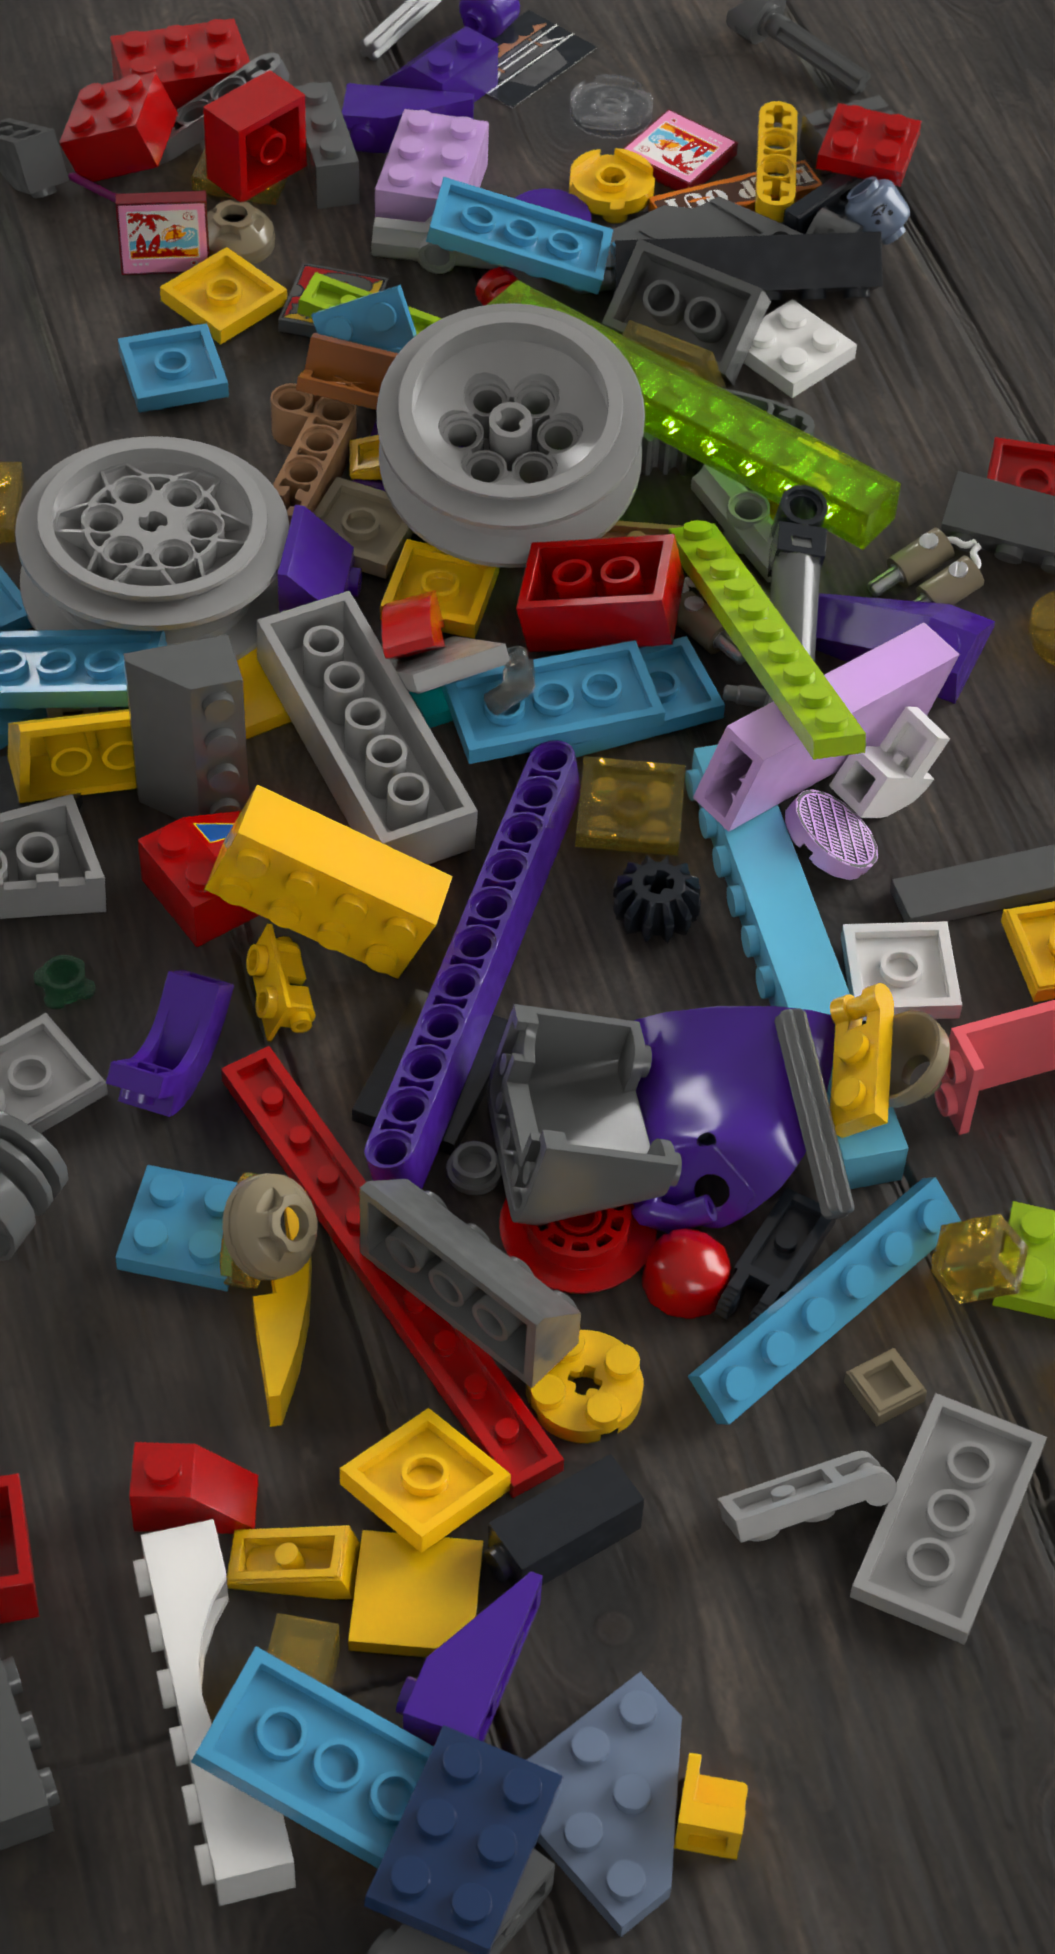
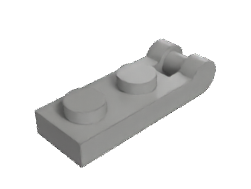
M856 1451L717 1499L722 1520L742 1543L748 1540L764 1541L776 1536L780 1529L803 1521L818 1522L828 1519L836 1510L865 1500L870 1505L883 1506L894 1498L897 1491V1483L894 1477L881 1467L880 1463L869 1452Z

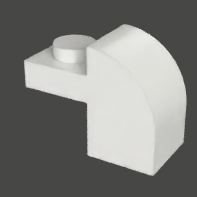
M906 706L880 746H866L865 753L849 755L829 786L861 818L888 817L913 803L930 786L934 778L928 771L950 738L918 707Z

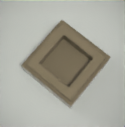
M895 1348L847 1371L844 1379L845 1385L876 1427L925 1402L927 1394L926 1389Z

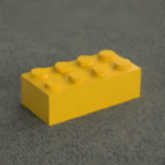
M256 785L223 842L205 890L220 896L227 903L241 906L259 914L279 927L289 928L313 939L329 950L339 951L367 964L374 971L386 973L398 979L436 926L453 876L262 786Z

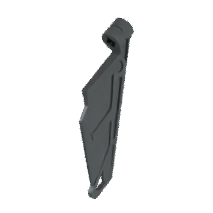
M716 197L695 208L663 205L613 229L611 243L615 240L792 235L802 233L724 198ZM821 208L806 234L863 232V226L847 218L843 219L841 215L833 211ZM610 248L599 292L612 290ZM555 282V283H557V284H559V285H561V286H563V287H565V288H567V289H569V290H571V291H573V292H575V293H578V294L591 293V292H587V291H577V290L571 289L570 287H568V286L565 285V284H561V283Z

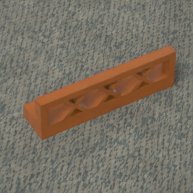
M314 333L310 339L305 369L298 376L296 390L377 410L378 395L382 381L398 353Z

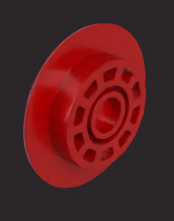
M506 1197L499 1220L501 1240L508 1256L517 1257L525 1262L533 1272L534 1277L550 1289L572 1294L605 1291L624 1283L634 1276L646 1263L647 1255L655 1244L657 1230L640 1225L632 1215L633 1204L542 1225H529L512 1221ZM542 1226L546 1227L544 1231H540ZM553 1242L558 1243V1244L561 1245L562 1247H559V1246L555 1245ZM601 1243H606L602 1247H598V1245H600Z

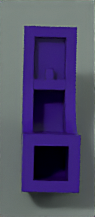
M187 970L168 971L159 1008L144 1044L132 1058L111 1062L106 1084L121 1088L118 1098L119 1102L168 1117L176 1114L186 1104L195 1091L215 1050L226 1018L234 984Z

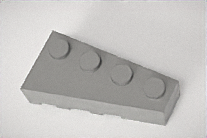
M73 794L0 813V919L106 912L105 877Z

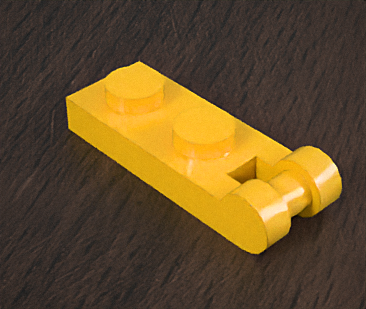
M877 983L864 988L862 994L857 997L846 994L835 998L830 1004V1014L835 1023L830 1110L836 1134L841 1138L888 1123L894 1000L889 988L883 983ZM867 1017L866 1024L862 1025V1019Z

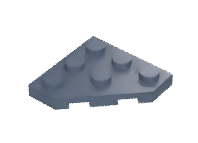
M641 1672L527 1759L529 1762L563 1776L560 1788L537 1842L620 1937L670 1897L672 1885L682 1716Z

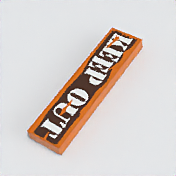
M806 160L796 162L795 203L822 185ZM756 172L649 197L648 211L651 212L663 205L695 208L716 197H721L755 212ZM767 173L768 175L776 177L785 176L780 173ZM771 195V200L779 201V195Z

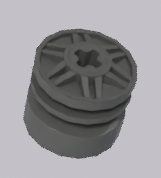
M0 1111V1261L12 1258L36 1225L35 1217L41 1216L46 1212L53 1199L57 1197L69 1180L67 1166L53 1145L27 1123L3 1111Z

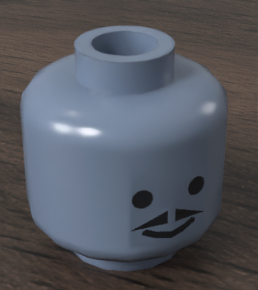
M874 176L869 177L857 184L848 193L847 199L849 202L845 207V215L847 219L862 225L863 232H881L884 245L896 241L904 234L906 229L903 225L910 216V209L891 180H878Z

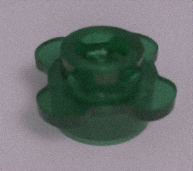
M71 955L52 957L34 973V983L43 988L45 993L44 1003L51 1009H62L65 1004L73 1003L77 999H90L96 991L95 983L92 980H88L85 975L84 961Z

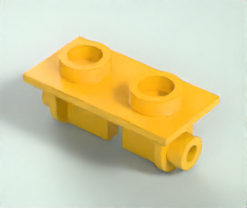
M267 924L257 943L249 948L246 968L248 974L253 976L257 994V1016L262 1018L267 1041H272L280 1027H289L295 1033L307 1032L311 1029L316 1015L309 988L297 986L303 985L306 980L299 945L293 942L290 937L283 936L276 939L273 924Z

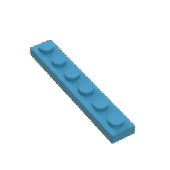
M936 1177L922 1178L688 1375V1378L717 1424H731L963 1224Z

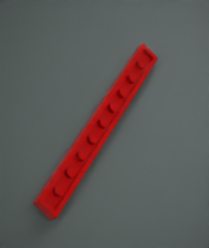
M267 1046L221 1068L222 1082L288 1177L295 1180L306 1191L315 1209L316 1217L474 1444L511 1474L510 1490L508 1491L511 1497L515 1498L561 1473L564 1468V1458L492 1357L360 1253V1187L366 1181L271 1047Z

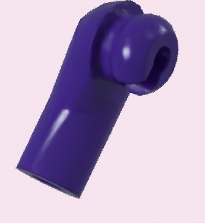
M707 1194L677 1205L662 1202V1197L632 1203L634 1205L632 1215L640 1225L668 1234L672 1230L694 1229L717 1220L715 1205Z

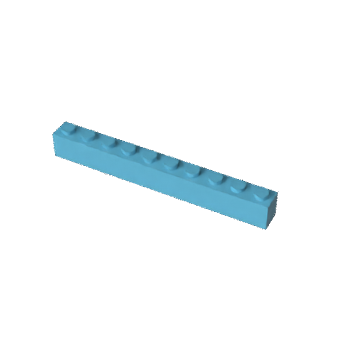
M718 745L694 748L692 770L685 772L686 790L691 801L695 800L693 796ZM698 803L700 807V830L704 839L711 838L713 843L714 869L719 878L725 877L728 885V908L732 917L739 916L743 950L746 957H754L756 962V983L761 998H769L771 1006L801 1008L831 1015V1001L850 993L779 806L772 807L728 832ZM832 1071L827 1090L829 1106L831 1098ZM889 1107L887 1124L844 1138L837 1135L850 1189L902 1180L909 1148L893 1107Z

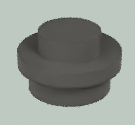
M469 1141L461 1144L447 1161L446 1174L449 1183L456 1190L464 1194L482 1195L488 1193L499 1184L502 1177L498 1155L492 1147L480 1141Z

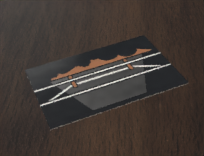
M528 10L516 18L499 37L491 39L498 43V85L486 94L513 108L598 47Z

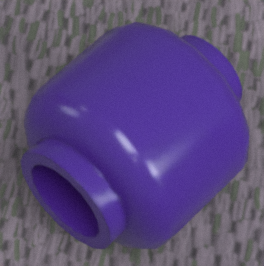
M460 0L459 10L464 26L475 30L489 39L499 37L519 16L520 2L519 0Z

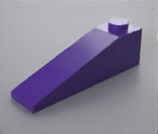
M819 593L815 650L849 662L908 630L925 623L960 654L937 696L955 704L995 626V621L951 604Z

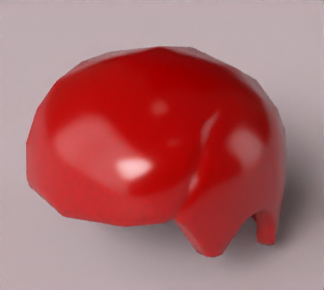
M688 1228L672 1230L669 1234H663L648 1253L642 1275V1287L650 1303L667 1315L693 1319L714 1312L721 1295L727 1288L731 1276L730 1270L732 1266L725 1246L705 1232Z

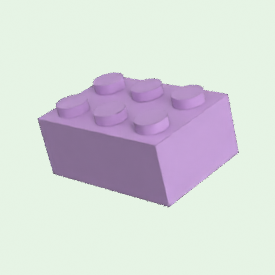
M404 109L375 188V217L425 222L429 217L433 216L443 177L480 188L488 165L489 122L473 120L469 117L435 114L425 110Z

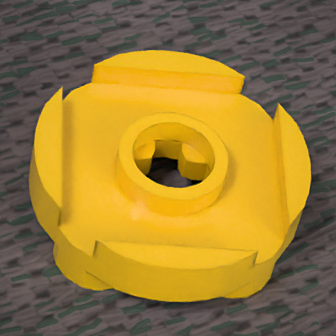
M615 148L614 155L600 156L601 149L591 150L582 154L571 165L569 193L576 195L586 203L591 213L602 215L605 221L617 224L626 221L629 214L639 212L648 206L649 197L654 196L655 178L653 177V167L647 159L633 151Z
M580 1330L578 1344L533 1388L526 1384L527 1400L538 1414V1422L545 1430L556 1437L576 1443L600 1441L602 1434L611 1433L617 1428L618 1433L626 1429L637 1416L642 1401L643 1375L639 1366V1355L633 1347L622 1343L608 1334L593 1330ZM588 1377L593 1379L594 1383L600 1386V1389L589 1388L586 1395H580L575 1392L576 1384L572 1380Z

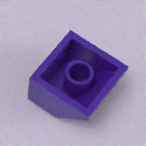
M465 26L429 47L380 82V86L474 93L475 102L498 85V43Z
M295 505L277 573L279 613L346 591H350L353 597H359L361 590L362 568L354 567V547L307 507Z

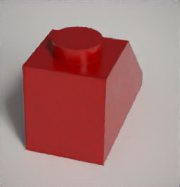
M135 1442L129 1493L134 1531L157 1532L214 1519L218 1534H234L235 1530L255 1529L259 1477L257 1474L197 1444Z

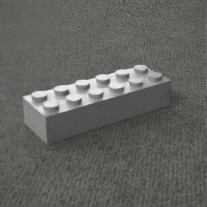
M350 591L258 619L257 660L351 829L427 865L474 849L478 810L390 659H385L383 647Z

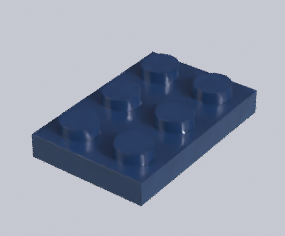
M443 1725L368 1889L364 1906L472 1954H489L556 1798L563 1776Z

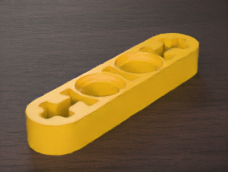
M772 101L764 104L759 111L755 212L780 223L784 221L785 209L795 203L798 113L792 105L786 102ZM774 123H781L782 128L774 127ZM770 146H778V147H783V148H785V149L777 150V149H771V148H769V147H770ZM767 173H780L785 176L776 177L768 175ZM771 195H779V201L771 200Z

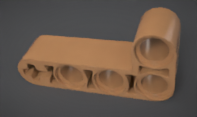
M294 383L283 384L275 388L270 398L273 438L282 445L292 447L273 483V486L284 502L288 513L289 525L295 505L305 506L314 513L335 478H341L350 460V440L357 439L356 405L297 391V384Z

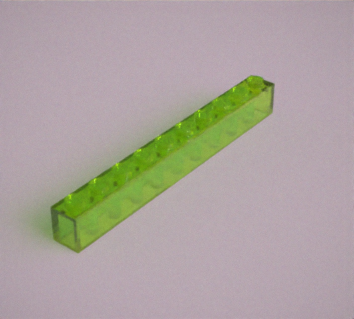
M516 280L487 304L517 303L547 307L569 314L594 327L621 351L636 374L644 400V431L760 493L777 504L780 503L783 493L795 485H807L817 489L824 495L828 504V511L822 528H827V531L864 550L895 519L901 487L900 482L525 283Z

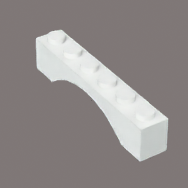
M214 1519L141 1535L144 1559L133 1561L134 1573L140 1598L151 1595L155 1613L144 1615L151 1652L163 1650L167 1669L156 1671L163 1707L166 1709L176 1706L180 1726L169 1728L176 1767L188 1764L193 1783L181 1787L189 1825L201 1823L206 1844L194 1846L202 1886L215 1884L219 1906L295 1888L294 1860L283 1814L191 1763L197 1749L212 1725L202 1697L204 1662L214 1628L229 1602L226 1570Z

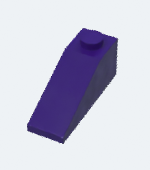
M347 83L342 115L355 151L388 153L404 109L425 110L430 113L454 117H469L474 120V93Z
M534 1572L528 1573L426 1658L418 1679L408 1676L396 1706V1713L403 1715V1729L434 1746L443 1725L484 1742L539 1609L542 1575Z

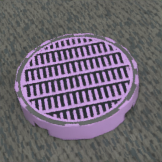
M814 789L802 791L785 810V823L793 842L799 848L805 844L813 852L809 857L813 861L812 863L830 875L846 880L858 879L878 859V846L870 829L858 814L834 796Z

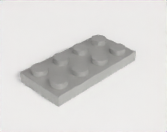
M935 1393L897 1481L896 1494L887 1504L852 1585L850 1598L965 1645L1047 1437Z

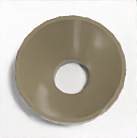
M226 200L207 212L210 257L228 247L250 264L255 265L265 260L272 253L275 247V232L272 221L266 214L253 207L250 203ZM241 218L244 220L240 222H228L224 219Z
M906 1011L895 1015L893 1018L889 1107L907 1106L924 1097L927 1098L935 1093L942 1084L941 1079L947 1069L950 1055L949 1038L941 1025L929 1014L922 1011ZM929 1061L930 1065L917 1082L910 1085V1077L915 1068Z
M264 1173L249 1176L241 1181L232 1190L226 1201L223 1213V1234L228 1252L243 1272L258 1280L270 1281L281 1279L301 1270L308 1262L317 1239L316 1212L305 1190L295 1180L280 1174ZM287 1207L296 1213L299 1220V1231L292 1241L284 1235L280 1224L282 1213Z

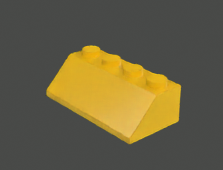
M129 709L8 723V761L19 803L45 800L76 793L88 795L136 789Z

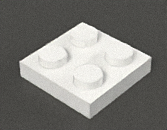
M792 299L764 316L744 364L793 398L855 359L857 344Z
M947 921L843 924L841 944L848 990L854 997L860 996L864 988L877 983H883L889 988L893 996L894 1016L906 1011H922L934 1019L960 1018L962 1001Z

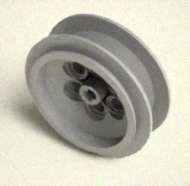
M517 303L484 305L457 312L433 323L418 333L397 354L386 372L378 395L379 467L382 483L393 508L405 524L430 545L455 558L485 566L504 568L526 567L531 542L601 538L617 523L626 511L635 494L640 478L642 462L641 442L644 432L645 411L642 391L636 374L621 351L601 332L578 318L547 307Z
M147 436L114 440L81 450L65 458L44 473L26 494L18 512L15 534L17 552L22 564L20 591L28 619L35 631L90 629L164 631L167 646L228 634L236 660H239L257 647V620L279 613L277 573L290 527L284 502L276 488L258 469L228 451L202 442L173 437Z

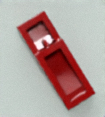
M436 590L384 605L381 621L382 646L385 659L398 660L445 647L441 629H445V624Z

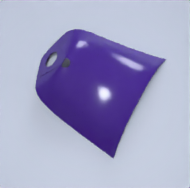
M714 1006L663 1012L634 1020L640 1022L645 1045H649L652 1050L650 1071L645 1078H640L636 1088L650 1146L656 1138L669 1140L672 1142L675 1152L680 1154L682 1160L679 1181L676 1186H670L667 1193L662 1196V1202L677 1205L697 1198L694 1191L695 1183L701 1176L706 1174H715L722 1177L729 1186L730 1195L725 1204L715 1207L717 1220L703 1225L705 1227L721 1228L730 1225L756 1209L781 1188L806 1153L774 1022L775 1017L780 1015L781 1011L798 1008L779 1006ZM803 1009L807 1014L827 1094L833 1067L835 1023L829 1014ZM711 1133L716 1138V1144L699 1146L697 1140L702 1134Z

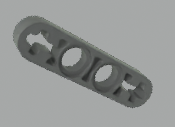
M266 53L255 58L177 110L178 116L159 165L175 159L205 139L203 106L268 70L288 81L290 75L281 56L277 53Z

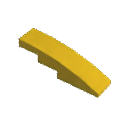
M287 1207L284 1210L286 1237L292 1241L298 1234L299 1220L296 1213ZM311 1256L302 1269L293 1275L271 1280L273 1294L253 1296L255 1332L270 1427L283 1424L300 1374L310 1320Z

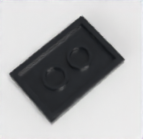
M416 989L352 1108V1121L373 1128L429 993ZM492 1014L439 1146V1151L451 1155L459 1146L487 1091L491 1067L508 1023L507 1019Z

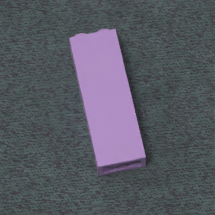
M922 623L828 672L824 676L865 731L866 746L879 747L906 706L918 707L927 716L960 654L927 624ZM773 701L726 727L693 798L729 832L839 771L849 755L813 760Z

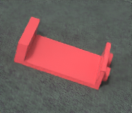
M1055 1000L951 1028L948 1066L941 1079L942 1084L934 1095L940 1113L944 1117L949 1116L958 1135L969 1133L980 1090L1055 1070Z

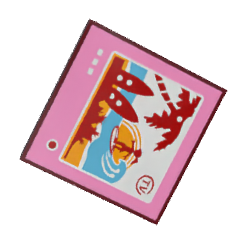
M668 109L622 149L630 150L643 156L653 167L655 181L678 191L703 185L737 155L738 142Z
M206 191L115 194L122 275L184 273L210 257Z

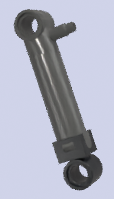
M795 485L783 493L771 527L773 540L769 549L767 577H771L770 601L815 662L820 570L826 556L827 528H822L828 511V504L824 495L817 489L807 485ZM726 685L723 689V699L733 701L736 704L762 708L773 702L765 688L746 685Z

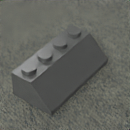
M228 634L123 654L136 789L139 802L175 819L242 811L249 799L243 679Z
M408 1179L367 1181L360 1187V1253L528 1386L533 1388L578 1344L581 1312L573 1300L562 1291L551 1290L534 1277L531 1269L521 1259L514 1256L508 1257L495 1247L484 1231L472 1223L466 1224L447 1209L445 1203L435 1193L421 1190Z

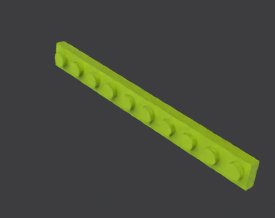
M696 520L685 523L684 527L669 528L668 534H675L683 569L812 759L865 753V731L715 523L711 524L707 521Z

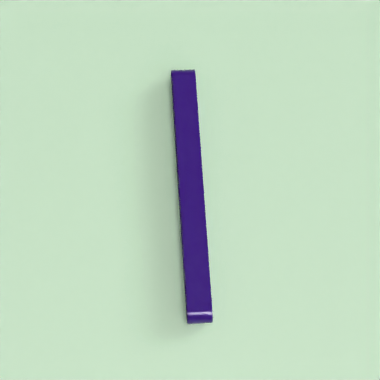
M555 740L541 743L532 750L366 1142L364 1153L372 1181L408 1179L420 1189L424 1186L581 796V784L575 752L572 746L566 742Z

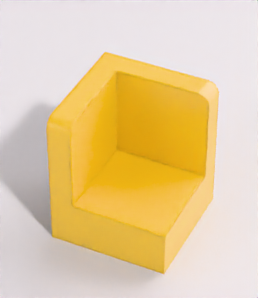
M689 1753L674 1848L737 1860L745 1820L748 1787L743 1782L699 1774L702 1755Z

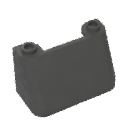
M514 1004L491 1067L487 1086V1105L508 1207L513 1222L542 1225L662 1197L667 1193L670 1186L674 1187L677 1185L682 1168L681 1156L678 1152H675L672 1142L666 1139L656 1138L650 1146L636 1094L639 1080L641 1077L645 1078L648 1075L652 1062V1050L649 1045H645L640 1022Z

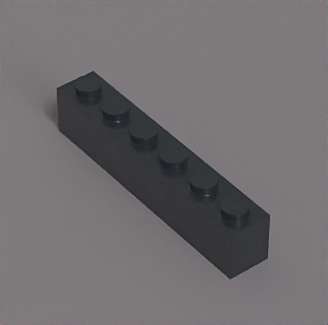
M881 232L641 239L762 288L771 302L782 301V293L799 292L800 300L804 301L826 299V292L843 291L844 299L870 298V290L883 286ZM615 240L610 244L612 299L638 240Z

